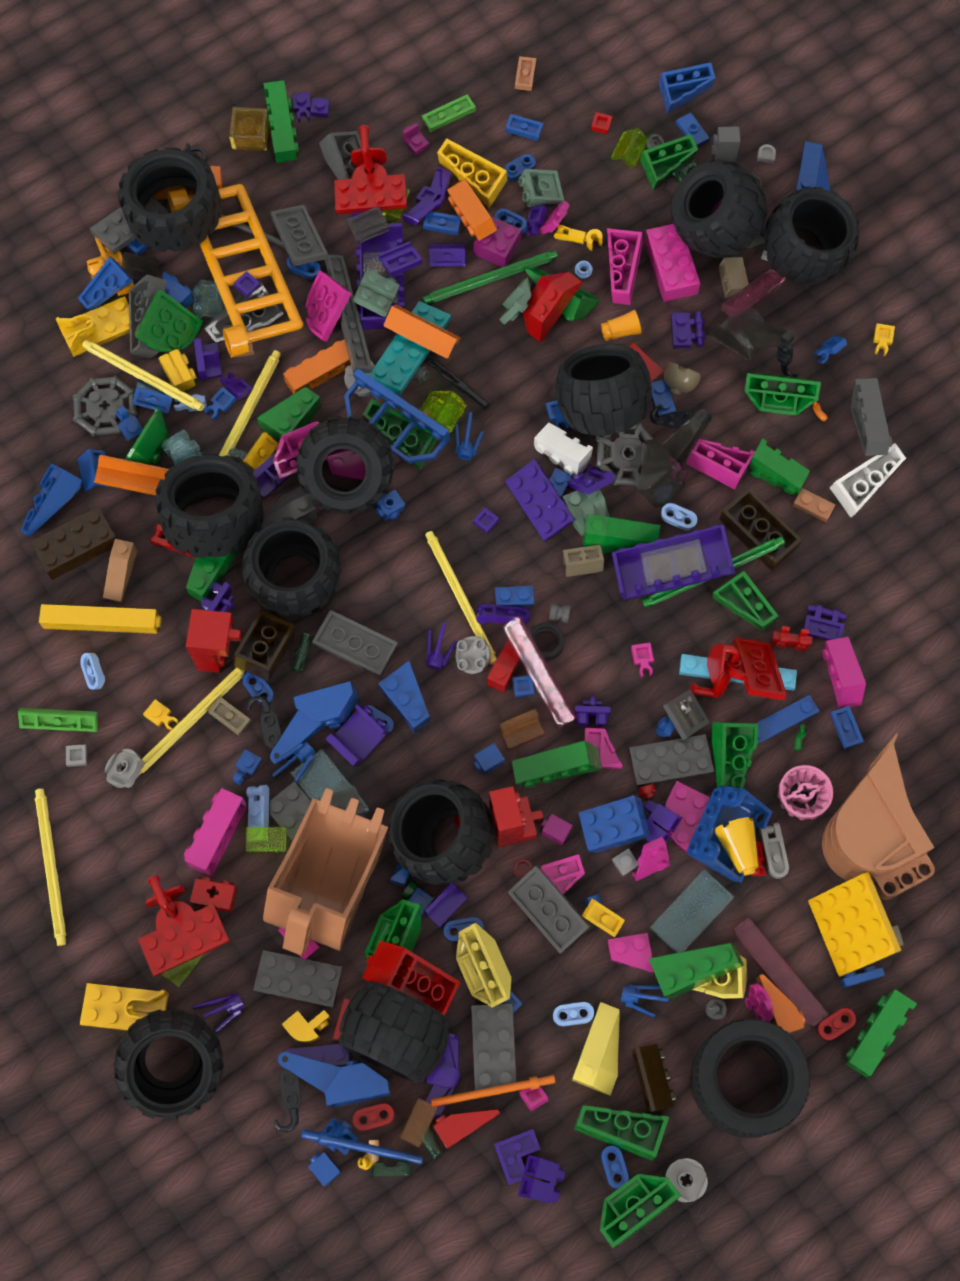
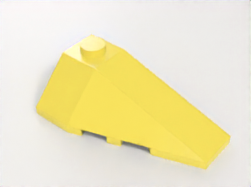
M740 956L744 966L692 990L722 999L744 998L747 983L746 959Z
M600 1002L572 1081L611 1096L618 1077L620 1009Z

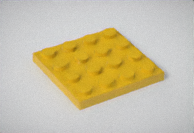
M869 872L863 873L808 900L839 977L902 951Z

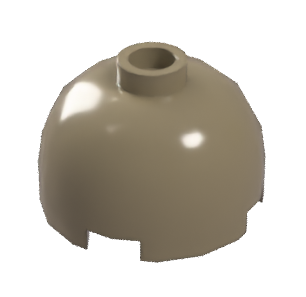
M668 362L664 372L666 385L671 388L670 392L680 395L681 392L688 393L694 390L701 378L699 373L689 368L680 367L672 362Z

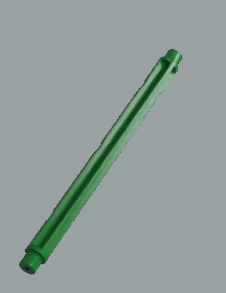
M556 250L552 252L547 251L532 258L430 292L429 295L422 297L425 304L435 303L450 296L489 284L490 282L525 271L526 268L549 263L553 259L558 258Z
M783 537L773 538L732 557L734 568L779 549V546L785 544ZM701 583L652 594L648 598L643 599L642 602L645 608L650 605L654 606Z

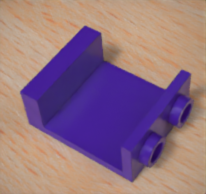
M357 704L355 706L357 711L336 734L331 733L326 738L353 766H359L389 733L386 729L387 724L380 718L376 719L372 715L374 712L367 705Z

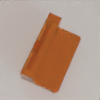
M536 709L500 724V732L509 749L544 734L538 721L539 715Z
M419 1098L416 1099L399 1138L420 1147L437 1107Z

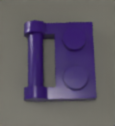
M588 466L586 472L574 475L567 483L569 488L589 495L612 483L615 475L612 472H603L594 466Z

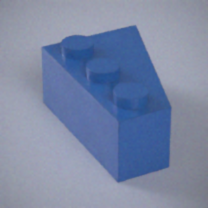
M711 62L661 73L658 84L667 114L712 88L715 74Z
M408 661L378 683L379 691L412 732L416 734L430 723V717L411 664Z

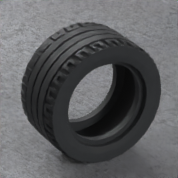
M746 1018L732 1021L720 1027L701 1044L692 1063L691 1088L698 1108L701 1109V1113L713 1126L732 1136L756 1138L784 1129L801 1113L809 1095L810 1069H808L809 1064L806 1061V1055L802 1052V1047L800 1048L799 1043L793 1039V1036L788 1034L789 1032L766 1020ZM739 1044L758 1046L774 1058L780 1069L782 1078L780 1095L775 1104L764 1113L749 1114L737 1110L726 1101L719 1089L717 1082L718 1064L723 1054L732 1046Z

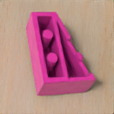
M698 439L690 451L686 464L735 490L749 468L755 451L750 450V452L739 450L738 447L728 448L721 446L720 443Z
M849 637L826 641L822 655L827 662L838 708L862 705L866 682Z

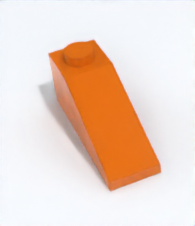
M764 974L759 975L756 978L757 982L766 990L773 1005L772 1023L782 1027L784 1031L789 1033L803 1029V1024L805 1023L803 1013L799 1012L797 1007Z

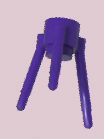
M446 622L442 624L436 650L432 651V654V630H428L425 662H427L426 666L429 668L441 670L442 666L446 667L447 660L457 644V641H454L445 657H443L440 648Z
M231 993L225 997L192 1006V1008L198 1009L224 1002V1005L202 1015L204 1019L224 1009H227L228 1013L233 1012L215 1028L214 1031L218 1032L232 1019L242 1014L240 1010L245 1007L238 993L234 995Z

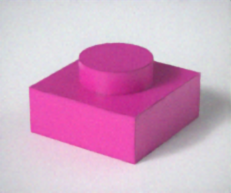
M539 1086L540 1089L531 1090V1088L519 1092L520 1097L530 1111L548 1102V1096L541 1086Z

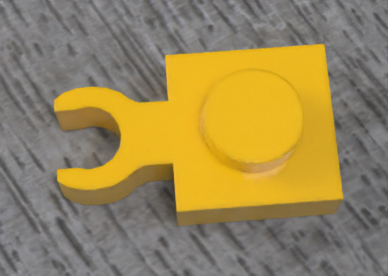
M876 324L873 343H878L875 349L876 355L879 349H883L884 356H886L888 352L887 345L891 346L893 343L895 326Z
M156 699L143 713L144 717L158 727L164 723L169 731L173 729L169 726L171 722L179 723L175 717H169L171 711Z

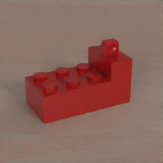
M192 609L186 648L198 671L221 673V667L225 666V660L228 657L230 641H241V631L232 629L234 622L232 613Z
M513 786L489 792V810L493 819L492 824L495 827V838L498 848L537 838L534 822L543 820L542 810L531 812L528 798H520L518 791L514 792Z
M381 940L373 956L369 955L366 961L369 965L362 977L368 982H378L401 991L429 1005L443 1015L446 1014L460 984V981L408 949Z

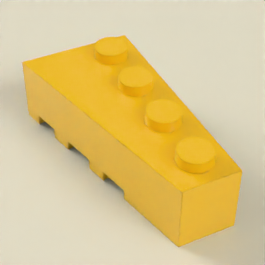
M446 139L437 152L439 163L448 171L453 172L452 175L460 182L466 179L478 199L490 208L508 181L507 170Z

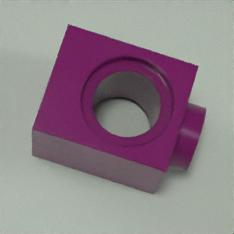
M551 814L550 818L545 817L540 828L543 829L541 835L563 846L573 825Z

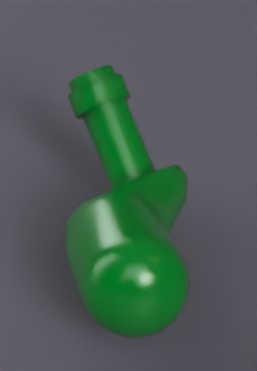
M801 724V730L795 738L794 749L796 751L802 750V741L806 736L804 724Z

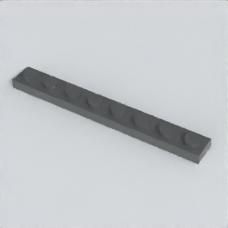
M328 255V259H325L328 275L352 293L339 319L353 373L357 369L364 373H371L373 368L356 303L353 302L354 295L344 257Z

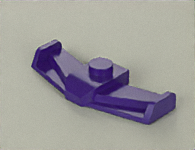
M437 166L431 187L424 186L416 197L418 204L408 213H404L403 220L416 226L433 209L442 206L446 200L445 194L453 172Z
M449 1033L447 1047L441 1061L431 1075H428L426 1083L433 1084L434 1086L419 1113L420 1115L436 1119L441 1117L446 1105L432 1107L431 1099L452 1095L456 1086H458L460 1073L459 1036Z

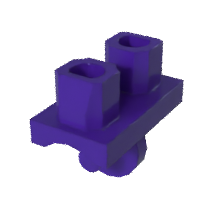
M214 582L210 592L215 594L216 597L214 600L205 597L201 602V607L207 611L226 612L227 609L233 611L235 605L232 604L234 597L230 595L232 592L230 584Z
M590 695V700H583V706H575L574 717L577 719L578 726H588V717H596V726L606 727L610 716V707H602V701H595V695Z

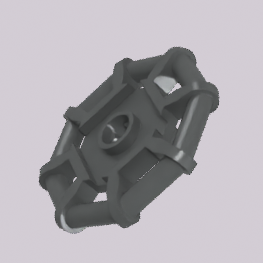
M116 375L105 378H89V381L72 396L74 423H78L93 437L97 435L121 434L117 425L122 422L116 423L118 417L115 411L123 407L124 402L129 400V409H127L129 417L135 415L137 418L136 405L132 404L136 389L129 387ZM110 384V388L98 389L99 385ZM117 386L125 392L123 395L116 391ZM93 388L94 391L89 394L88 398H85L84 396ZM106 403L110 405L107 407V410H103V408L101 407L103 404ZM81 404L86 405L85 413H81ZM89 418L91 420L93 419L95 421L94 426H92L86 420ZM101 425H112L113 427L101 428Z
M641 422L628 429L633 430L632 434L616 433L618 437L612 442L608 440L611 435L597 437V463L595 464L603 472L609 471L615 475L612 485H634L639 487L654 470H657L658 442L646 431ZM639 434L643 437L647 444L640 442V438L638 437ZM605 446L609 447V458L605 459ZM626 448L628 449V452H631L632 454L631 456H628V458L624 455V451H626ZM649 448V460H646V449ZM611 462L612 467L618 470L616 474L607 466L608 463ZM645 465L647 468L639 474L638 469ZM623 472L632 473L633 478L622 477Z

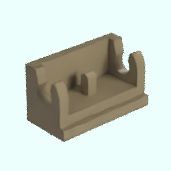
M743 257L724 258L718 269L725 298L743 296V292L750 289Z
M601 545L563 550L566 577L602 572L604 569V558Z

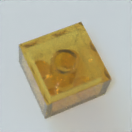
M233 107L229 135L232 150L267 151L270 124L268 109Z

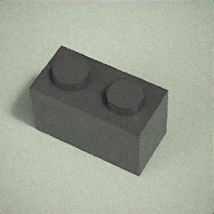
M739 126L718 127L717 134L713 136L714 145H711V155H714L715 161L726 160L736 162L741 142Z

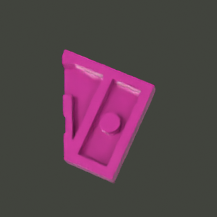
M566 201L558 204L539 228V232L542 235L547 232L552 233L567 215L570 205Z
M346 449L326 456L333 475L364 480L366 467L363 459L356 452Z
M585 728V741L598 747L602 769H622V764L615 753L606 730L601 728Z
M663 837L643 846L642 854L637 861L638 870L633 871L632 876L635 881H638L670 866L667 846Z
M579 854L540 866L563 894L585 874Z
M648 933L607 940L611 961L654 973L649 958H652Z

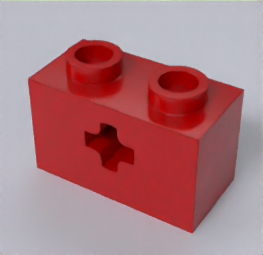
M209 877L195 878L190 903L193 906L205 908L214 904L217 910L232 913L237 888L233 886L232 882L221 880V883L213 882L214 879ZM216 890L219 894H218V895H214V898H213V897L210 895V893H214V891Z

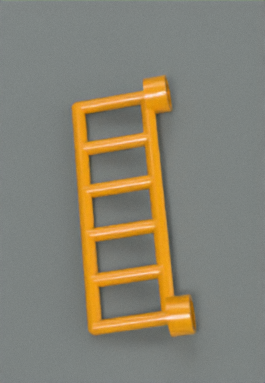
M242 184L218 189L221 199L237 196L243 212L220 217L215 230L248 222L255 238L213 249L208 235L200 243L233 325L223 329L225 344L231 358L249 353L248 343L300 330L303 327L302 319L245 187ZM185 188L167 192L171 212L184 208L195 195L188 196ZM260 249L266 265L246 271L255 279L271 276L278 293L236 304L229 286H233L234 282L246 271L224 276L217 259ZM283 303L290 321L247 332L240 314Z

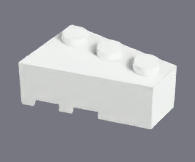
M548 423L534 438L535 449L539 453L547 455L552 463L559 464L571 476L582 473L591 463L593 447L590 445L585 447L579 444V439L576 437L573 440L565 436L567 434L565 431Z

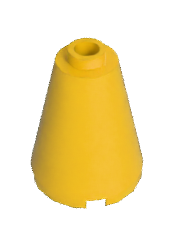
M739 818L729 821L725 828L723 824L716 827L714 830L715 834L737 871L743 873L744 876L755 873V869L758 868L753 818Z

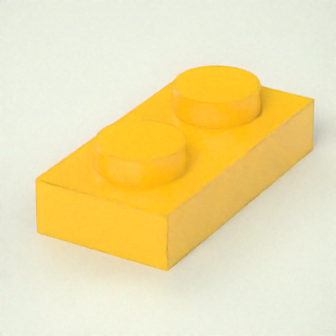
M263 432L243 462L252 471H255L271 457L279 444L268 433Z
M591 899L582 914V917L613 937L617 935L625 921L594 899Z

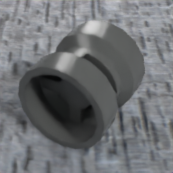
M551 603L549 621L561 620L562 623L568 624L570 605L565 604L561 607L557 603Z

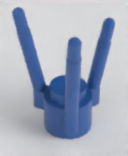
M469 412L465 441L461 442V444L458 424H455V454H458L457 457L463 460H471L472 456H476V450L484 434L483 431L480 432L473 447L472 443L469 442L472 412Z
M307 742L299 743L295 748L273 761L276 764L293 753L295 754L277 769L272 776H277L298 758L301 762L306 761L295 778V781L298 782L308 765L315 759L312 756L315 753L314 749Z
M629 984V986H623L621 1002L626 1003L625 1007H630L655 1017V1013L633 1002L638 1003V998L668 1002L669 999L639 993V990L661 989L660 985Z

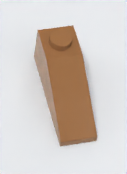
M115 539L109 558L103 599L122 603L138 552L134 543Z

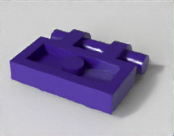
M690 312L672 313L673 348H691L692 342H697V347H703L705 333L703 332L704 318L702 317V312H695L694 319H690ZM691 327H696V333H691Z
M809 604L807 612L814 613V616L807 615L805 618L803 629L809 630L808 636L825 641L842 638L845 624L838 623L837 621L838 619L845 621L847 614L840 612L838 609L830 610L823 608L819 604L816 606ZM821 615L831 617V620L823 619L820 617Z

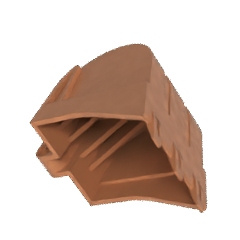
M898 733L879 753L865 776L829 820L822 836V850L830 868L846 881L869 872L878 896L883 900L892 899L926 881L935 871L934 865L927 855L934 846L913 813L906 795L894 747ZM919 866L927 870V875L920 873ZM902 875L909 878L910 884L903 883ZM884 885H889L892 888V894H888L884 890Z
M329 788L325 789L321 800L312 799L294 840L267 890L263 920L285 929L283 949L301 956L304 955L311 940L341 951L343 942L359 908L366 884L378 862L388 831V827L382 825L384 809L377 807L372 820L356 815L358 799L351 798L347 809H340L331 805L333 790Z

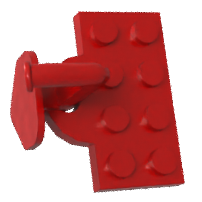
M361 125L359 128L361 149L351 152L352 163L358 167L353 172L352 179L334 180L336 214L407 208L405 174L387 175L386 170L382 166L387 161L386 151L379 147H369L368 133L370 128L367 125Z
M737 637L734 638L732 645H713L708 655L707 668L711 682L714 683L713 687H700L696 683L690 686L693 694L718 698L724 694L733 677L744 681L748 695L785 700L787 696L771 644Z
M157 875L151 876L148 879V883L151 884L155 896L145 901L148 908L161 907L155 922L157 930L138 939L154 977L230 942L214 904L194 912L188 904L175 901L186 891L185 887L178 885L163 891L159 881L160 877Z

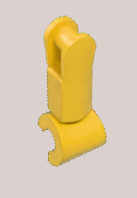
M558 225L556 227L557 233H554V238L557 240L571 241L579 244L586 242L587 248L591 251L593 250V241H596L599 246L603 244L602 232L598 229H592L586 233Z

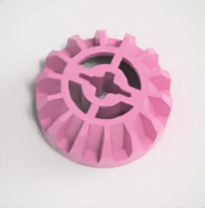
M801 765L790 769L778 785L777 796L781 801L782 809L785 808L789 812L788 815L798 817L799 820H813L822 815L828 809L833 799V787L830 779L823 771L813 766ZM797 784L798 788L790 795L792 786ZM803 791L804 793H809V794H808L807 797H806L805 794H800V793ZM817 795L815 804L809 807L808 803ZM797 801L800 804H805L806 808H799L792 802Z

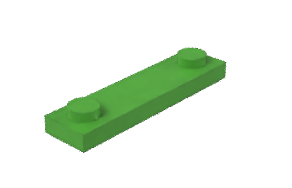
M19 708L18 710L19 728L97 732L99 729L98 713L95 711Z

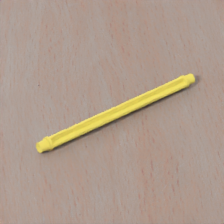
M88 340L83 342L82 346L88 352L143 380L145 383L179 400L192 409L203 410L204 404L199 402L197 398L182 392L95 342Z
M274 350L272 355L269 356L219 456H231L279 362L280 352Z
M433 531L425 534L428 540L427 543L430 545L475 636L481 637L490 646L491 658L489 663L493 665L497 660L496 653L493 651L481 625L476 621V615L438 542V538L435 537Z
M236 667L142 758L144 767L141 769L140 774L152 766L220 697L222 698L244 676L246 671Z
M44 789L35 790V802L54 938H56L57 946L66 945L65 937L67 934L55 864L47 797L45 796Z

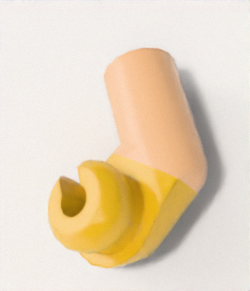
M369 1140V1144L379 1146V1140ZM367 1153L358 1159V1167L363 1170L370 1169L378 1162L379 1155Z

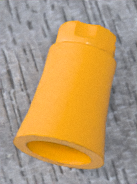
M635 310L601 323V330L605 341L642 333Z

